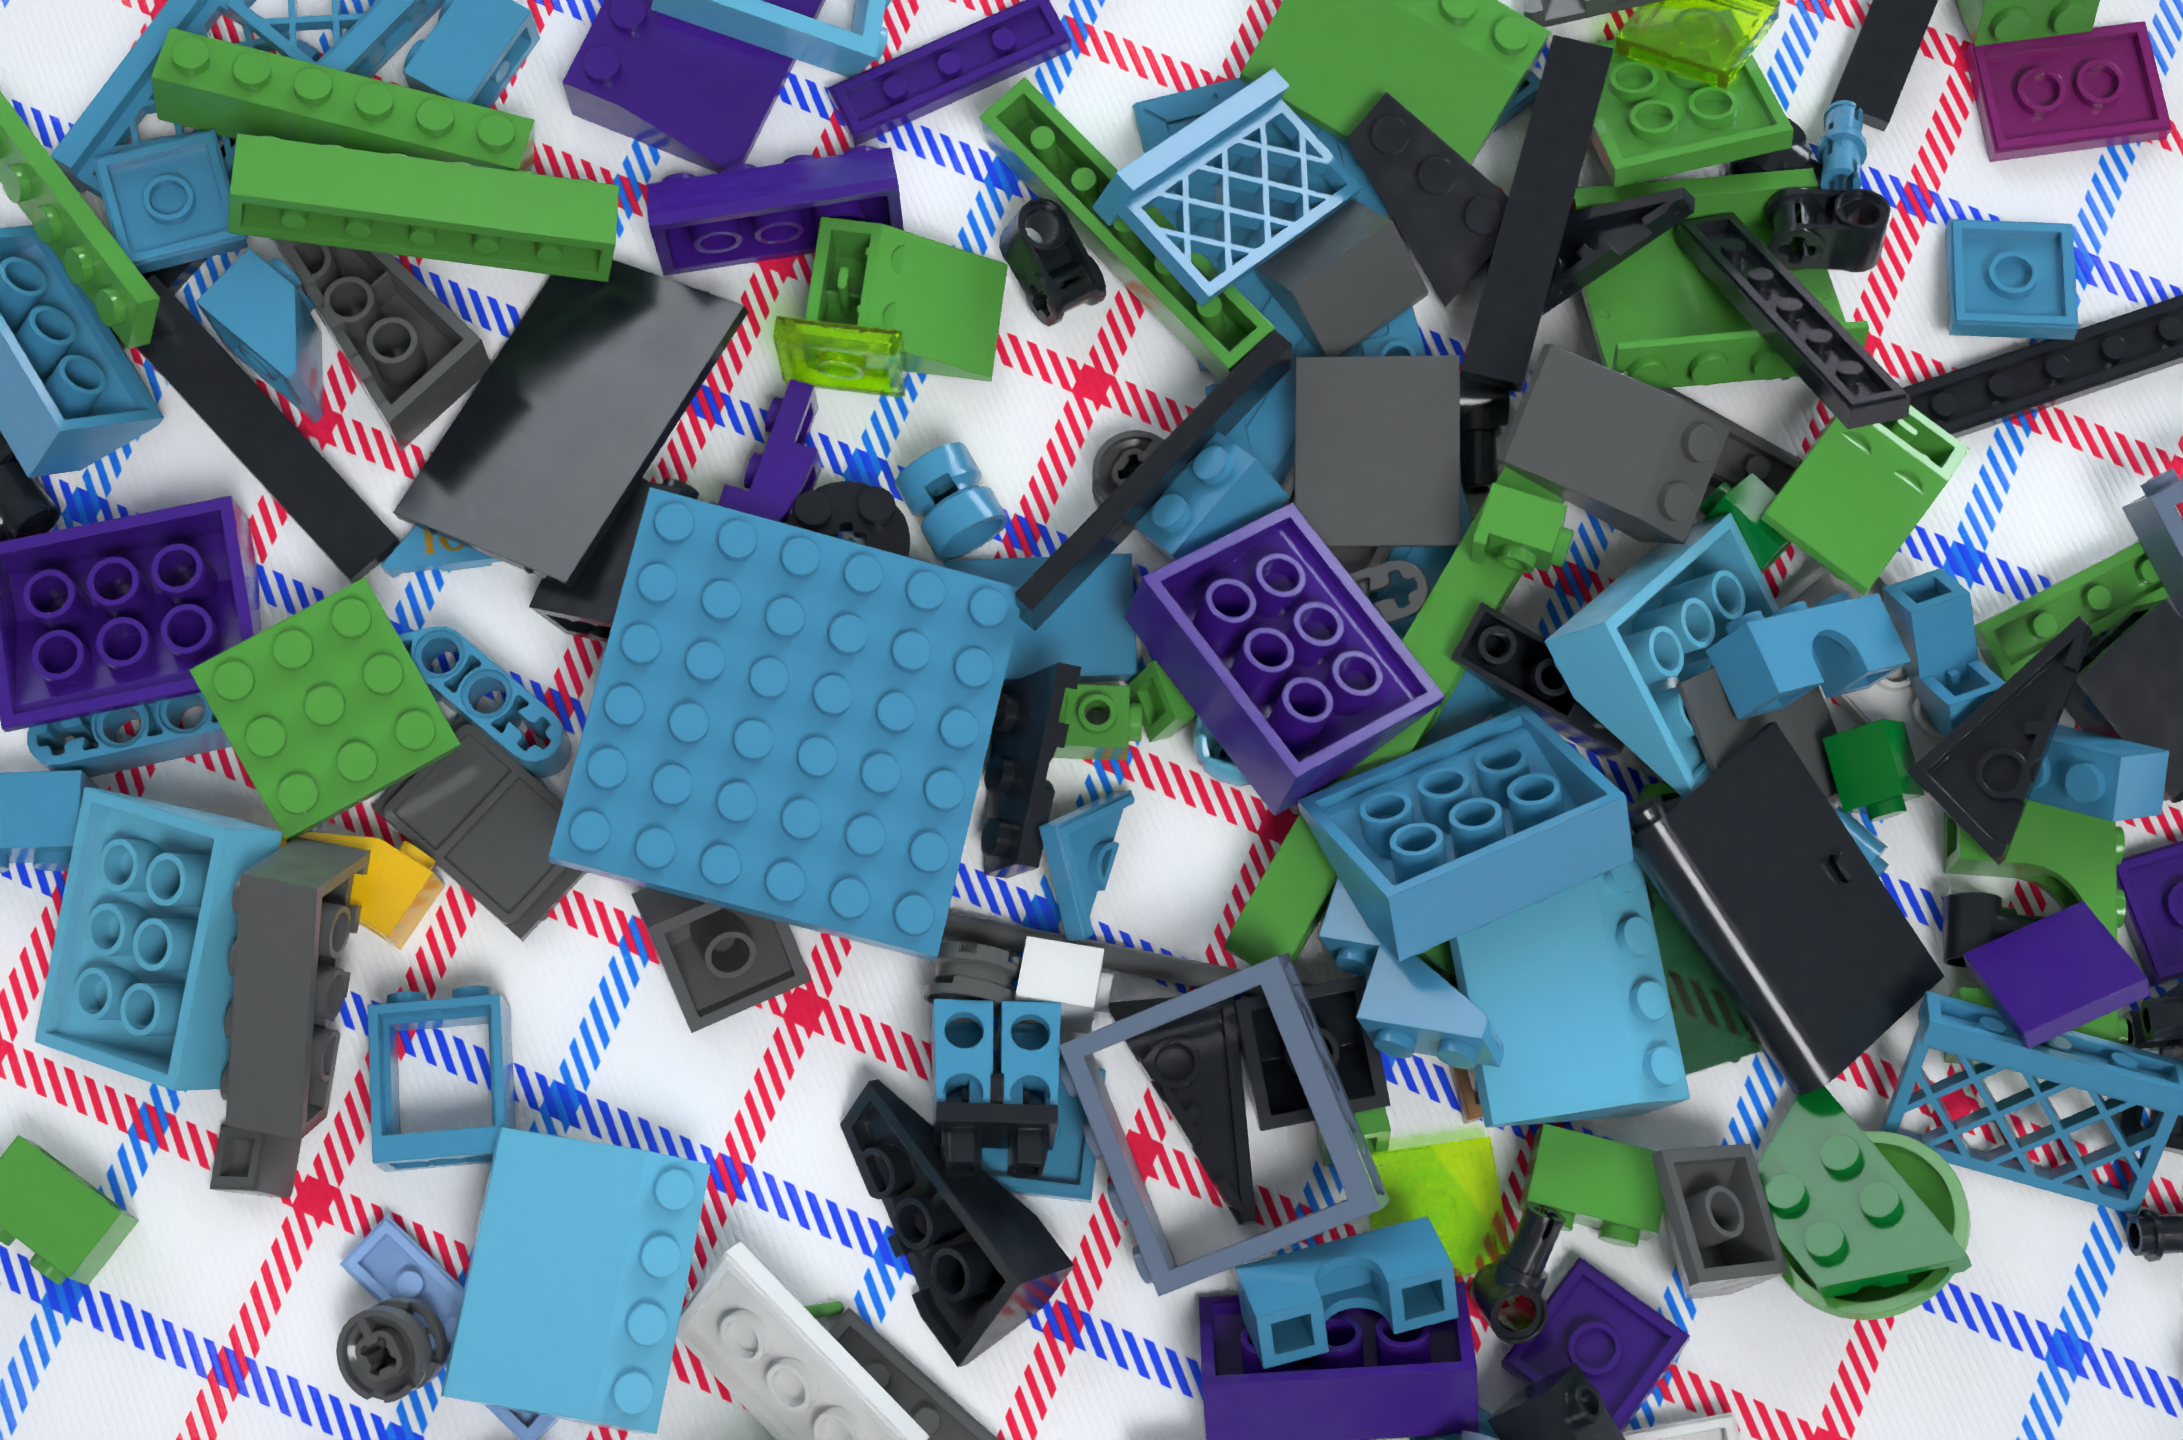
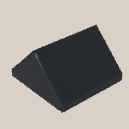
M1365 975L1303 987L1354 1113L1391 1106L1380 1051L1375 1048L1374 1043L1356 1018L1367 986ZM1265 994L1234 1000L1241 1066L1259 1131L1316 1121Z

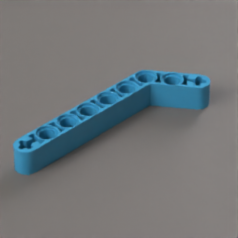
M443 626L398 634L436 702L442 701L458 716L460 715L469 724L475 726L533 777H550L566 767L571 758L572 746L570 738L558 717L460 633ZM445 652L459 654V660L451 671L444 674L431 672V665L440 654ZM500 691L507 694L505 703L496 712L485 714L477 711L480 699L487 693ZM202 692L30 727L27 732V745L30 753L50 771L82 770L89 778L232 747ZM195 706L205 707V714L201 722L190 729H180V720L188 709ZM131 720H141V728L132 740L125 743H117L118 731L125 723ZM523 721L526 727L538 738L545 739L548 737L550 744L543 750L536 745L529 747L518 727ZM69 736H73L75 738L67 742L65 740V738ZM97 742L99 746L96 748L92 743ZM63 748L65 750V753L60 755L55 752Z

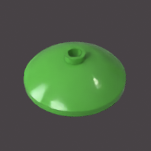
M1863 1131L1966 1252L1970 1238V1210L1962 1184L1951 1166L1932 1148L1911 1137L1886 1131ZM1781 1246L1789 1272L1781 1275L1785 1283L1809 1305L1827 1314L1841 1318L1874 1320L1905 1313L1932 1298L1954 1275L1950 1273L1948 1267L1909 1274L1908 1283L1888 1287L1868 1285L1862 1287L1856 1293L1824 1299Z

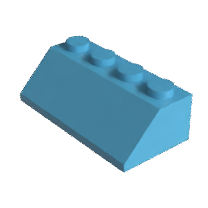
M34 226L0 228V431L28 478L80 471L159 426L164 416L111 329L101 321L95 305L82 288L70 280L65 266L51 247L38 238Z

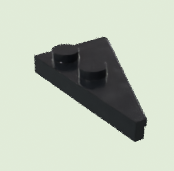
M1684 187L1570 212L1542 316L1693 214L1695 198ZM1493 253L1489 256L1488 270Z
M2080 615L1908 770L1909 775L1997 865L2001 864L2007 857L2093 635V630Z
M1235 996L1125 1040V1043L1237 1224L1250 1225L1256 1223V1211L1239 1037L1234 1005ZM1175 997L1109 1002V1017L1114 1023Z

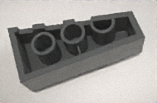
M273 239L288 267L301 280L302 284L300 287L311 300L316 313L401 451L475 385L491 366L482 339L391 254Z
M296 837L243 872L238 878L232 895V908L238 914L237 939L232 945L228 959V971L234 977L233 1002L228 1008L224 1023L225 1036L231 1039L229 1064L224 1070L220 1086L221 1097L227 1101L226 1126L301 1140L327 1117L341 1035L338 1030L330 1029L329 1025L330 1020L335 1019L340 1012L344 998L347 997L351 972H346L339 968L340 958L347 944L349 933L358 932L362 906L349 903L354 874H367L371 851Z

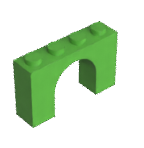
M2028 800L2007 857L2001 864L1997 865L1944 811V873L2007 877L2023 880L2045 891L2062 910L2084 901L2118 942L2117 928H2121L2124 923L2126 898L2124 891L2117 889L2116 865L2122 862L2124 856L2125 835L2123 828L2116 826V822ZM1960 987L1948 996L1997 1010L1981 988ZM2119 1009L2072 1030L2123 1045L2128 1043L2127 1021L2125 1017L2119 1016ZM1944 1052V1063L1961 1064L1957 1055ZM1972 1060L1974 1065L1981 1063L1979 1061Z

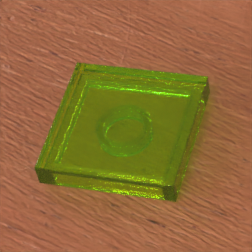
M1665 0L1639 6L1617 34L1615 53L1722 89H1727L1779 18L1780 1Z
M776 316L773 339L782 379L785 384H789L790 379L814 385L815 388L898 398L905 396L908 372L902 331Z
M1491 1137L1371 1153L1390 1199V1203L1383 1209L1368 1215L1371 1231L1428 1216L1453 1264L1455 1278L1476 1275L1487 1264L1496 1262L1500 1254H1506L1509 1241Z

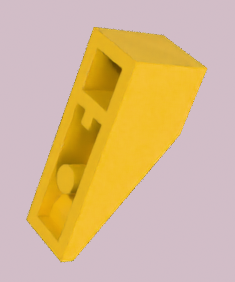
M307 832L299 836V838L371 851L367 874H354L349 904L362 906L359 920L361 926L399 950L403 948L445 887L435 873L431 871L436 861L406 841H403L400 847L396 849L380 838ZM283 835L281 838L280 848L287 844Z

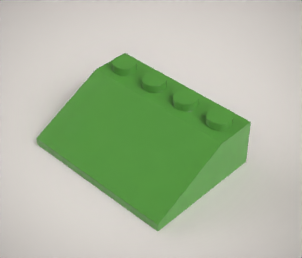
M1283 0L1242 70L1239 80L1249 85L1274 68L1290 85L1281 98L1290 109L1347 143L1346 139L1384 94L1388 92L1472 165L1511 102L1522 88L1530 72L1534 69L1551 31L1498 0Z

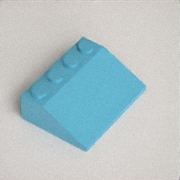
M1730 512L1693 524L1685 544L1658 543L1544 642L1574 699L1680 796H1683L1711 771L1676 684L1713 668L1706 650L1728 635L1725 629L1728 623L1753 611H1761L1764 618H1767L1778 611L1779 607Z
M84 787L35 1042L173 1091L220 1089L222 1076L229 1064L231 1039L225 1036L224 1023L228 1008L233 1002L234 977L228 971L229 954L233 943L237 939L238 914L232 908L233 890L243 872L280 848L283 831L225 815L93 787Z
M1635 856L1634 860L1609 870L1599 877L1586 880L1556 893L1542 902L1531 904L1494 920L1482 928L1471 930L1449 940L1459 992L1485 1013L1490 1022V1029L1499 1036L1504 1046V1055L1500 1067L1477 1063L1474 1067L1485 1128L1641 1116L1690 1099L1643 870Z
M500 1127L441 1396L636 1434H657L711 1164L647 1150Z

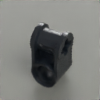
M1802 187L1782 189L1771 196L1766 204L1767 221L1774 229V233L1768 242V248L1788 270L1832 269L1865 272L1874 268L1880 261L1891 211L1890 205L1882 195L1866 189L1820 190ZM1796 204L1800 206L1801 211L1798 220H1795ZM1793 237H1795L1796 252L1794 253L1790 250Z
M1043 198L1030 200L1022 206L1004 228L1000 236L999 248L1002 257L1008 263L1022 287L1027 302L1036 318L1044 325L1050 327L1061 322L1064 313L1084 303L1093 306L1104 301L1106 297V284L1103 274L1095 260L1086 251L1063 208L1054 201ZM1025 228H1031L1038 232L1044 244L1031 239Z

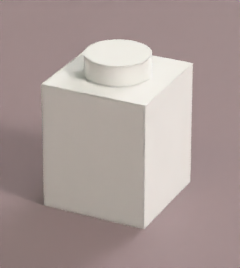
M1027 936L1015 1001L1061 1003L1060 1030L1083 1034L1090 1033L1095 1012L1108 1013L1114 975L1102 973L1104 949ZM1023 1020L1019 1022L1023 1024H1041L1038 1021L1034 1020Z

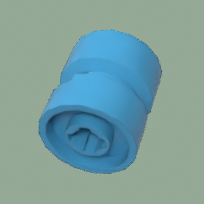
M960 442L949 443L925 453L910 463L899 473L895 480V487L911 515L925 518L920 525L921 532L937 559L941 561L954 560L982 547L998 535L1008 523V517L991 488L978 486L982 479V473L965 444Z

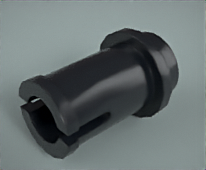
M2146 1208L2142 1209L2138 1216H2131L2127 1222L2126 1235L2133 1255L2143 1256L2147 1261L2155 1262L2159 1261L2163 1254L2183 1253V1213L2158 1214L2154 1209Z

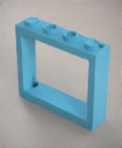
M653 0L651 10L851 78L860 74L873 61L878 62L881 58L888 39V29L882 27L884 12L892 0H855L850 31L762 0Z

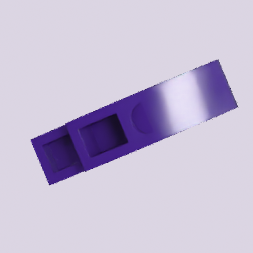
M790 379L784 398L778 396L773 398L765 421V432L770 433L763 454L753 453L746 470L744 488L750 490L746 491L725 484L719 502L710 501L709 503L786 524L794 510L798 497L806 491L814 490L822 471L818 449L805 446L818 411L814 385Z

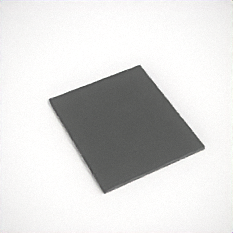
M1460 355L1296 357L1295 507L1327 547H1458L1460 543Z
M1715 667L1676 684L1710 771H1713L1767 723L1776 721L1825 797L1828 799L1838 793L1822 739L1837 734L1819 686L1782 710L1738 720L1717 676Z

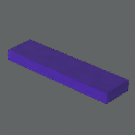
M1025 0L828 87V94L855 147L1071 50V39L1050 0Z

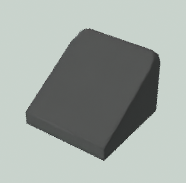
M221 1124L209 1189L275 1198L291 1197L302 1139L296 1140Z

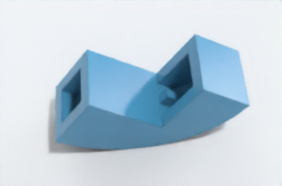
M1939 568L1883 587L1886 610L1911 660L1910 663L1904 666L1908 677L1931 721L1945 738L2005 682L1978 658L1970 592L1943 569Z

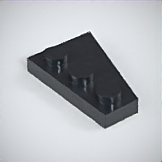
M1386 92L1346 141L1442 304L1446 307L1494 252L1508 196Z
M1058 662L1002 686L992 727L991 756L984 775L985 787L989 791L987 821L981 834V848L985 854L984 875L1007 879L1039 868L1043 850L1039 826L1049 822L1055 794L1052 783L1046 780L1047 772L1057 747H1065L1069 724L1058 721L1065 688L1077 690L1082 668L1080 666Z

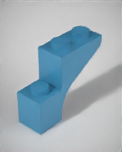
M1338 877L1318 937L1340 969L1356 976L1365 975V977H1369L1356 1018L1374 1043L1375 1048L1397 1058H1410L1413 1053L1436 1056L1440 1061L1461 1069H1472L1476 1063L1500 1067L1504 1055V1046L1499 1036L1490 1029V1022L1485 1013L1416 955L1399 962L1368 928Z

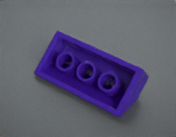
M868 145L856 146L846 150L842 155L822 158L812 155H796L786 159L782 164L756 167L751 164H736L725 168L722 173L697 177L689 173H677L665 177L661 182L647 184L649 228L663 276L815 253L821 216L881 223L904 231L899 185L891 147L877 149Z
M1455 1282L1458 1318L1394 1334L1387 1319L1379 1312L1367 1308L1346 1309L1334 1314L1325 1322L1329 1352L1263 1369L1243 1322L1239 1295L1199 1297L1201 1375L1206 1440H1373L1429 1435L1446 1436L1462 1434V1430L1479 1433L1477 1365L1465 1282Z

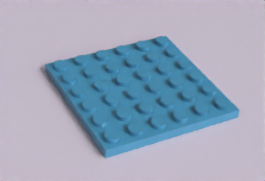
M650 487L548 862L935 961L938 957L1020 614L1015 598V592L1020 587Z

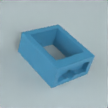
M487 986L455 988L452 990V998L426 1000V994L423 992H397L386 996L387 1004L367 1005L373 1164L384 1172L491 1163L499 1128L516 1129L510 1005L500 994H492V988ZM488 1024L493 1126L401 1134L397 1032Z

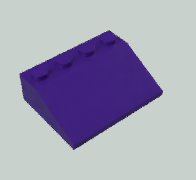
M604 0L562 82L572 115L716 173H722L725 168L732 165L745 164L796 59L651 10L653 0ZM826 0L762 1L817 19Z
M226 496L0 542V721L4 732L201 693L189 670L261 632L259 580L249 519L233 497Z
M1293 503L1143 576L1124 617L1274 816L1298 804L1297 800L1328 787L1440 705L1445 698L1442 691Z

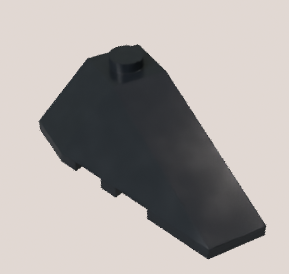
M880 1080L868 1081L840 1123V1127L870 1197L878 1200L882 1199L896 1233L888 1237V1241L896 1258L902 1256L907 1258L920 1291L912 1295L918 1312L959 1368L969 1364L1040 1311L1075 1265L1037 1215L982 1168L981 1174L972 1177L945 1175L940 1147H933V1126Z

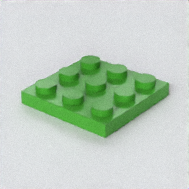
M1730 13L1594 43L1614 48L1590 137L1614 188L1792 148L1794 129Z
M365 577L189 670L279 830L283 831L282 835L287 843L461 749L459 740Z

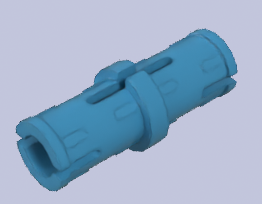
M1836 101L1825 110L1823 118L1824 134L1820 137L1817 146L1818 161L1823 165L1820 180L1821 190H1852L1861 188L1860 167L1865 162L1867 156V142L1862 134L1863 111L1861 108L1855 111L1856 103L1853 101Z

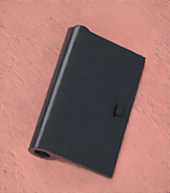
M1776 721L1767 723L1682 797L1662 802L1658 796H1654L1641 802L1628 812L1633 855L1794 1094L1803 1095L1810 1093L1835 1079L1925 995L1926 991H1930L1945 977Z

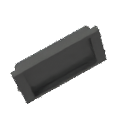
M459 715L450 726L461 744V749L393 785L374 804L372 809L412 845L436 861L435 865L523 942L542 921L548 918V914L587 872L548 862L563 802L481 731Z

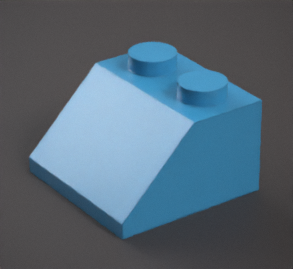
M248 248L197 299L196 303L225 348L312 422L316 423L324 415L322 333L310 314L314 306L311 300L298 288L302 284L301 280L286 264L276 257H273L267 263Z

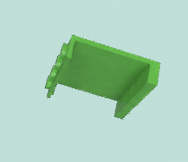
M1813 168L1641 182L1616 188L1613 185L1576 188L1570 212L1684 187L1695 198L1694 213L1680 223L1733 212L1768 248V242L1774 233V229L1767 221L1766 204L1769 198L1785 188L1802 187L1818 189L1819 184ZM1796 204L1795 220H1798L1801 211L1800 206ZM1677 225L1581 289L1602 365L1657 389L1798 377L1793 369L1676 243ZM1793 237L1790 244V250L1793 253L1796 252L1795 237ZM1789 270L1864 348L1869 331L1867 320L1845 321L1828 270Z

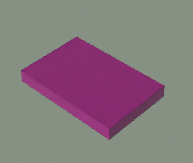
M2145 21L2095 27L2092 31L1981 46L1969 44L1964 53L1990 162L2166 139L2172 131Z

